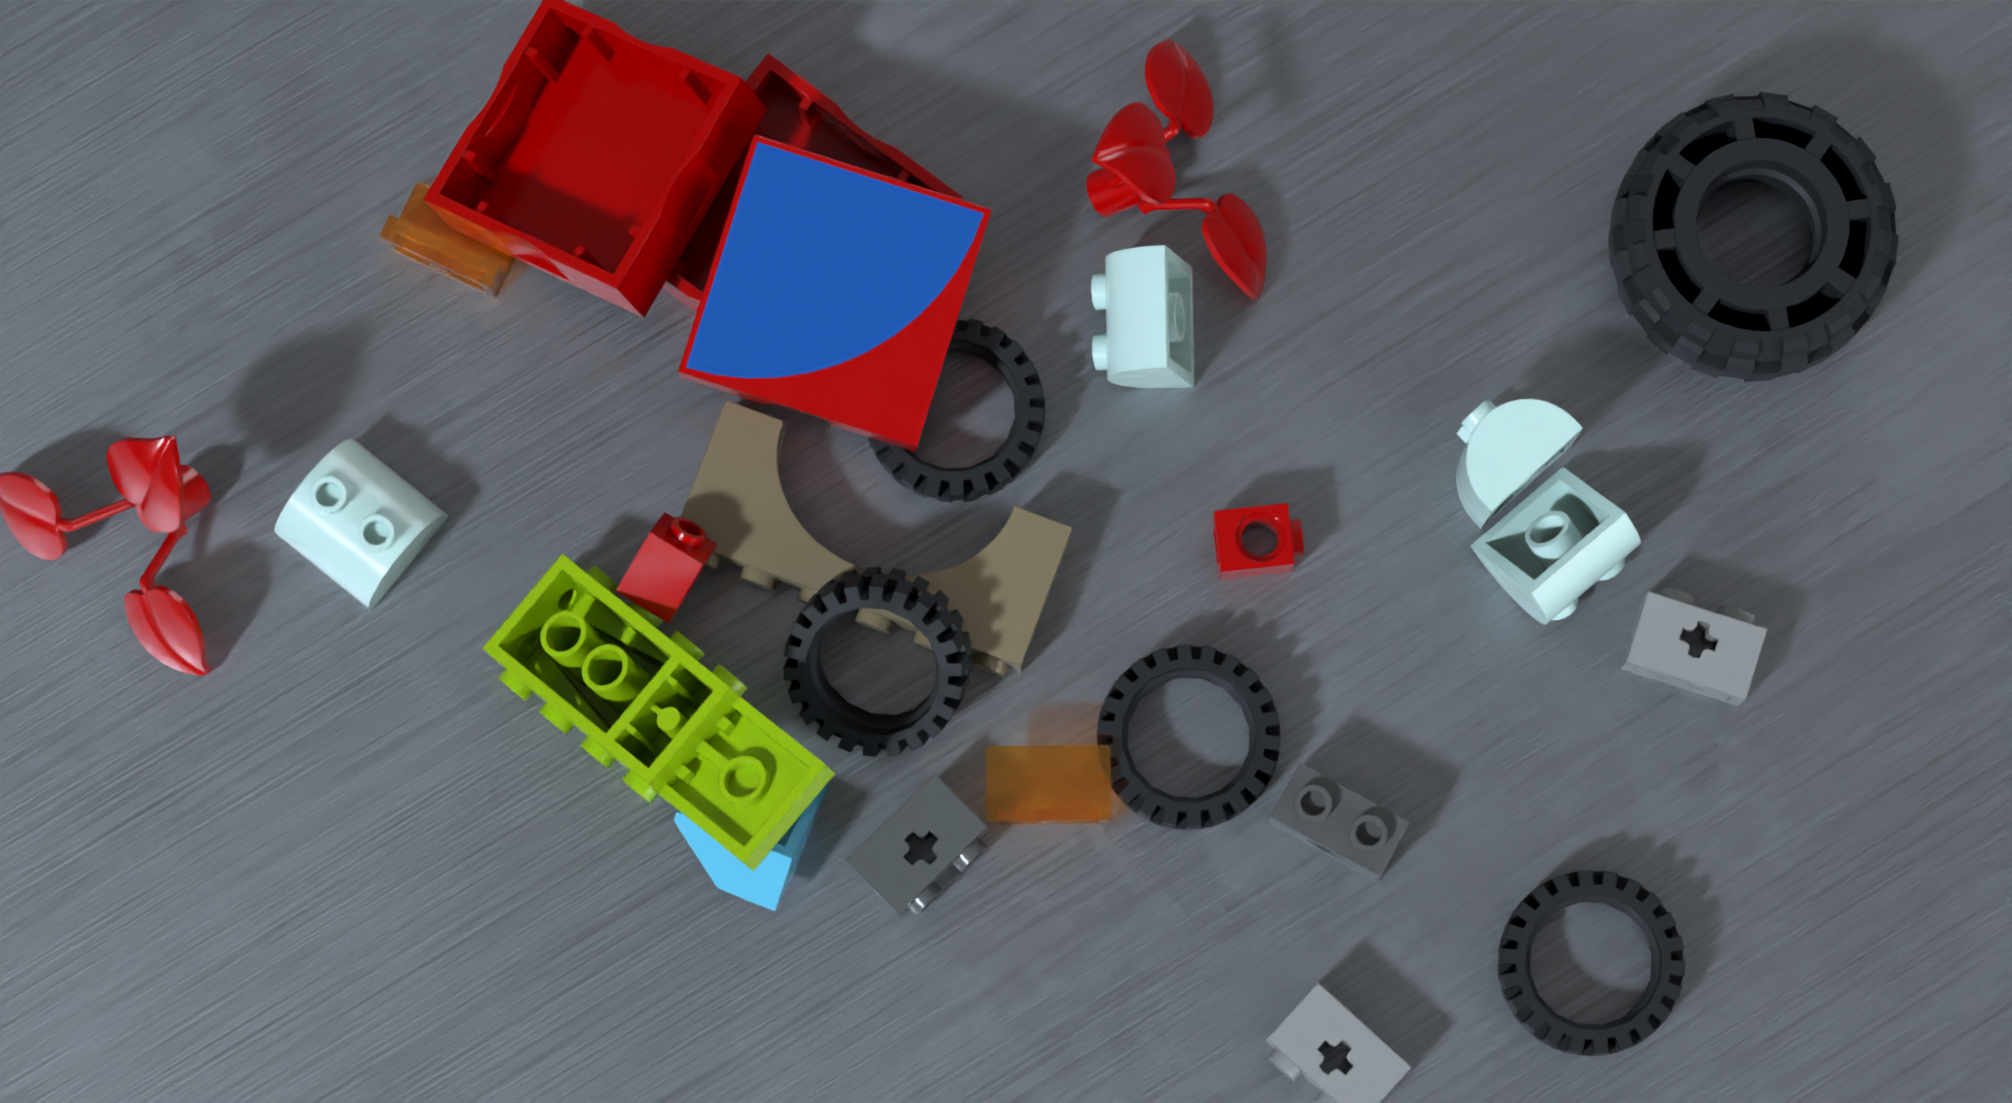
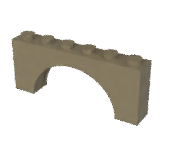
M725 400L681 517L698 524L705 531L706 537L717 543L716 548L704 567L717 570L719 562L742 569L740 579L756 587L774 591L777 583L799 590L800 593L797 600L804 604H807L824 584L832 579L838 581L843 573L856 569L858 575L863 574L866 568L845 561L818 543L805 530L789 507L783 492L780 475V456L786 434L784 422ZM1014 506L1002 530L979 553L960 564L941 571L906 575L905 580L913 583L917 576L930 582L927 588L928 592L935 595L941 590L949 598L946 608L950 612L958 609L964 620L961 631L969 632L972 643L969 654L973 655V666L1005 677L1008 668L1021 673L1071 541L1073 527ZM860 608L854 610L858 612L855 622L885 634L890 633L892 625L915 633L914 644L933 652L929 640L909 620L885 609Z

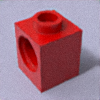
M1288 503L1217 510L1213 512L1212 526L1219 580L1292 572L1295 564L1294 556L1304 555L1301 519H1289ZM1251 527H1265L1275 536L1276 548L1265 556L1253 555L1243 546V533Z
M664 512L649 532L618 585L616 592L669 623L683 604L716 548L717 543L707 538L705 531L695 522L684 517L674 518Z

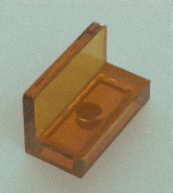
M423 183L416 184L400 217L396 218L389 215L379 236L387 249L491 297L497 298L515 258L451 229L423 200L430 187Z
M1106 745L988 747L986 750V821L989 825L1113 824L1110 748Z

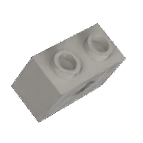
M1660 587L1658 594L1648 591L1641 599L1620 669L1735 706H1739L1744 702L1749 692L1767 629L1753 625L1755 616L1737 608L1719 606L1716 613L1694 606L1696 597L1677 589ZM1694 629L1702 632L1701 642L1710 646V649H1704L1696 657L1688 654L1689 644L1679 640L1680 637H1687Z
M1319 983L1309 991L1265 1040L1274 1049L1267 1058L1293 1082H1296L1303 1075L1321 1091L1314 1099L1316 1103H1380L1411 1068L1407 1062ZM1322 1043L1331 1049L1339 1043L1346 1047L1348 1052L1343 1060L1350 1068L1345 1074L1338 1069H1334L1328 1074L1321 1070L1319 1066L1323 1062L1324 1056L1317 1049Z

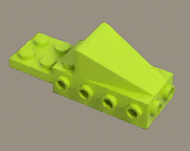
M561 554L482 648L505 668L498 679L525 702L535 693L546 702L538 712L566 735L574 726L587 736L580 746L598 762L609 769L615 761H618L629 770L622 778V781L650 804L657 796L662 800L664 799L754 872L835 773L825 763L745 701L741 695L746 691L747 687L727 669L718 664L712 672L699 662L705 654L684 635L676 630L669 639L657 629L663 622L662 619L632 601L627 605L616 597L618 584L602 570L592 565L586 573L564 554Z

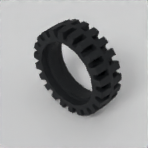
M969 318V321L957 319L947 353L965 352L983 358L1004 375L1014 396L1015 418L1007 440L986 460L971 467L945 469L922 461L911 450L868 437L870 446L878 461L895 481L903 487L906 486L917 495L924 498H935L940 502L952 503V500L974 501L978 497L987 494L990 496L1000 491L1001 487L1007 483L1013 482L1034 456L1044 427L1045 399L1042 384L1032 360L1028 358L1024 349L1016 341H1012L1007 337L1004 331L995 326L993 328L986 326L983 321Z
M867 567L861 575H858L855 569L843 573L838 581L830 580L812 596L802 609L786 642L784 657H787L783 671L784 680H791L788 694L792 703L801 702L803 706L799 715L807 725L814 720L820 724L816 734L826 741L832 735L841 738L838 748L851 752L855 745L863 746L864 756L876 757L881 749H886L888 756L901 755L907 746L912 751L923 746L930 736L934 739L951 720L964 697L970 680L973 655H969V650L972 643L969 632L961 631L964 620L958 609L950 612L946 608L949 598L941 590L932 595L927 591L930 582L917 576L913 583L905 580L906 571L893 568L888 575H883L881 567ZM860 608L885 609L909 620L929 640L936 656V682L931 694L915 709L897 715L870 713L848 703L828 683L821 667L820 643L826 629L842 614Z
M1177 645L1173 648H1162L1144 658H1140L1121 674L1106 696L1098 720L1097 749L1104 775L1118 798L1129 809L1149 822L1177 830L1210 828L1225 823L1245 811L1258 799L1268 785L1277 765L1281 736L1278 713L1267 687L1265 688L1259 676L1250 667L1247 668L1238 658L1208 646ZM1177 678L1204 679L1224 688L1241 706L1249 727V753L1239 774L1221 790L1200 798L1174 797L1152 787L1136 770L1128 749V724L1138 702L1154 687Z
M1586 870L1567 873L1550 879L1530 892L1510 916L1504 928L1498 949L1497 970L1502 988L1501 992L1505 1002L1508 1003L1513 1012L1512 1015L1519 1024L1523 1025L1530 1032L1529 1034L1540 1042L1551 1046V1048L1583 1056H1602L1621 1052L1637 1045L1654 1033L1670 1015L1679 998L1686 962L1683 959L1684 945L1682 936H1679L1675 926L1677 923L1671 913L1667 912L1663 907L1662 901L1653 892L1647 891L1642 887V884L1635 880L1608 871ZM1579 902L1604 903L1627 914L1643 932L1651 953L1650 981L1641 1001L1622 1018L1602 1025L1579 1024L1556 1014L1538 995L1530 973L1531 946L1541 925L1556 911Z

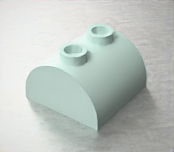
M1166 245L1134 247L1108 254L1105 257L1106 273H1094L1091 281L1094 308L1096 310L1106 309V333L1094 334L1092 341V356L1095 369L1107 370V380L1121 386L1136 388L1194 387L1192 267Z
M1489 398L1481 403L1461 423L1463 426L1456 433L1466 444L1457 467V491L1460 501L1470 518L1482 529L1572 446L1583 427L1562 408L1542 400L1520 399L1504 403L1498 407Z
M349 438L333 448L305 477L280 513L274 530L286 543L372 611L448 519L449 515L356 440Z
M1562 467L1470 546L1502 588L1530 616L1546 625L1551 620H1561L1572 614L1579 604L1578 597L1598 580H1608L1616 576L1625 565V557L1641 544V540L1626 512Z

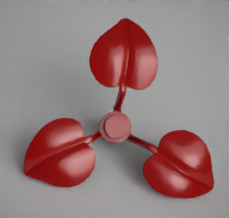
M1167 38L1153 45L1149 50L1145 63L1147 88L1156 107L1163 115L1169 118L1167 127L1163 129L1155 113L1142 103L1133 102L1122 107L1107 124L1092 156L1091 161L1102 168L1090 172L1087 177L1086 188L1088 197L1095 210L1104 217H1111L1138 206L1142 214H1147L1154 210L1195 209L1203 211L1207 216L1202 222V233L1212 256L1223 271L1252 300L1258 299L1264 286L1267 248L1261 224L1251 208L1232 193L1220 196L1217 203L1210 198H1170L1175 189L1176 175L1169 158L1171 153L1165 147L1166 142L1176 136L1181 127L1193 139L1203 137L1212 124L1213 99L1206 77L1197 62L1181 45Z
M175 435L158 438L126 437L110 445L107 451L109 472L113 483L124 499L72 519L61 517L58 498L43 482L20 472L0 473L1 514L17 541L28 552L38 558L55 560L63 556L68 549L64 532L75 531L133 507L136 508L141 522L149 530L155 533H160L161 531L168 533V536L139 580L141 590H131L124 596L125 613L138 641L160 662L172 669L192 675L202 676L212 671L206 661L204 637L193 610L176 592L165 586H155L154 582L158 571L178 540L188 534V529L184 522L208 506L211 501L210 490L203 477L192 467L180 464Z

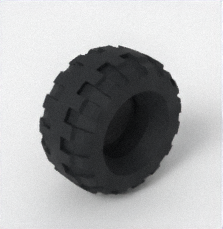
M1760 92L1756 96L1734 97L1732 93L1706 100L1704 104L1685 113L1681 112L1662 126L1638 152L1620 184L1612 208L1608 237L1609 260L1618 285L1617 293L1629 316H1634L1648 334L1646 338L1664 354L1668 355L1670 353L1691 365V370L1715 378L1725 376L1744 379V382L1770 381L1777 377L1796 372L1800 373L1823 362L1849 343L1871 318L1887 290V285L1896 263L1899 235H1896L1895 223L1897 207L1890 182L1885 183L1875 164L1877 157L1860 136L1857 139L1854 138L1836 122L1838 117L1817 105L1810 108L1789 101L1788 95ZM1743 181L1763 183L1785 193L1797 204L1809 225L1812 245L1806 264L1795 277L1777 287L1755 288L1732 281L1711 264L1700 245L1697 225L1703 205L1721 187Z

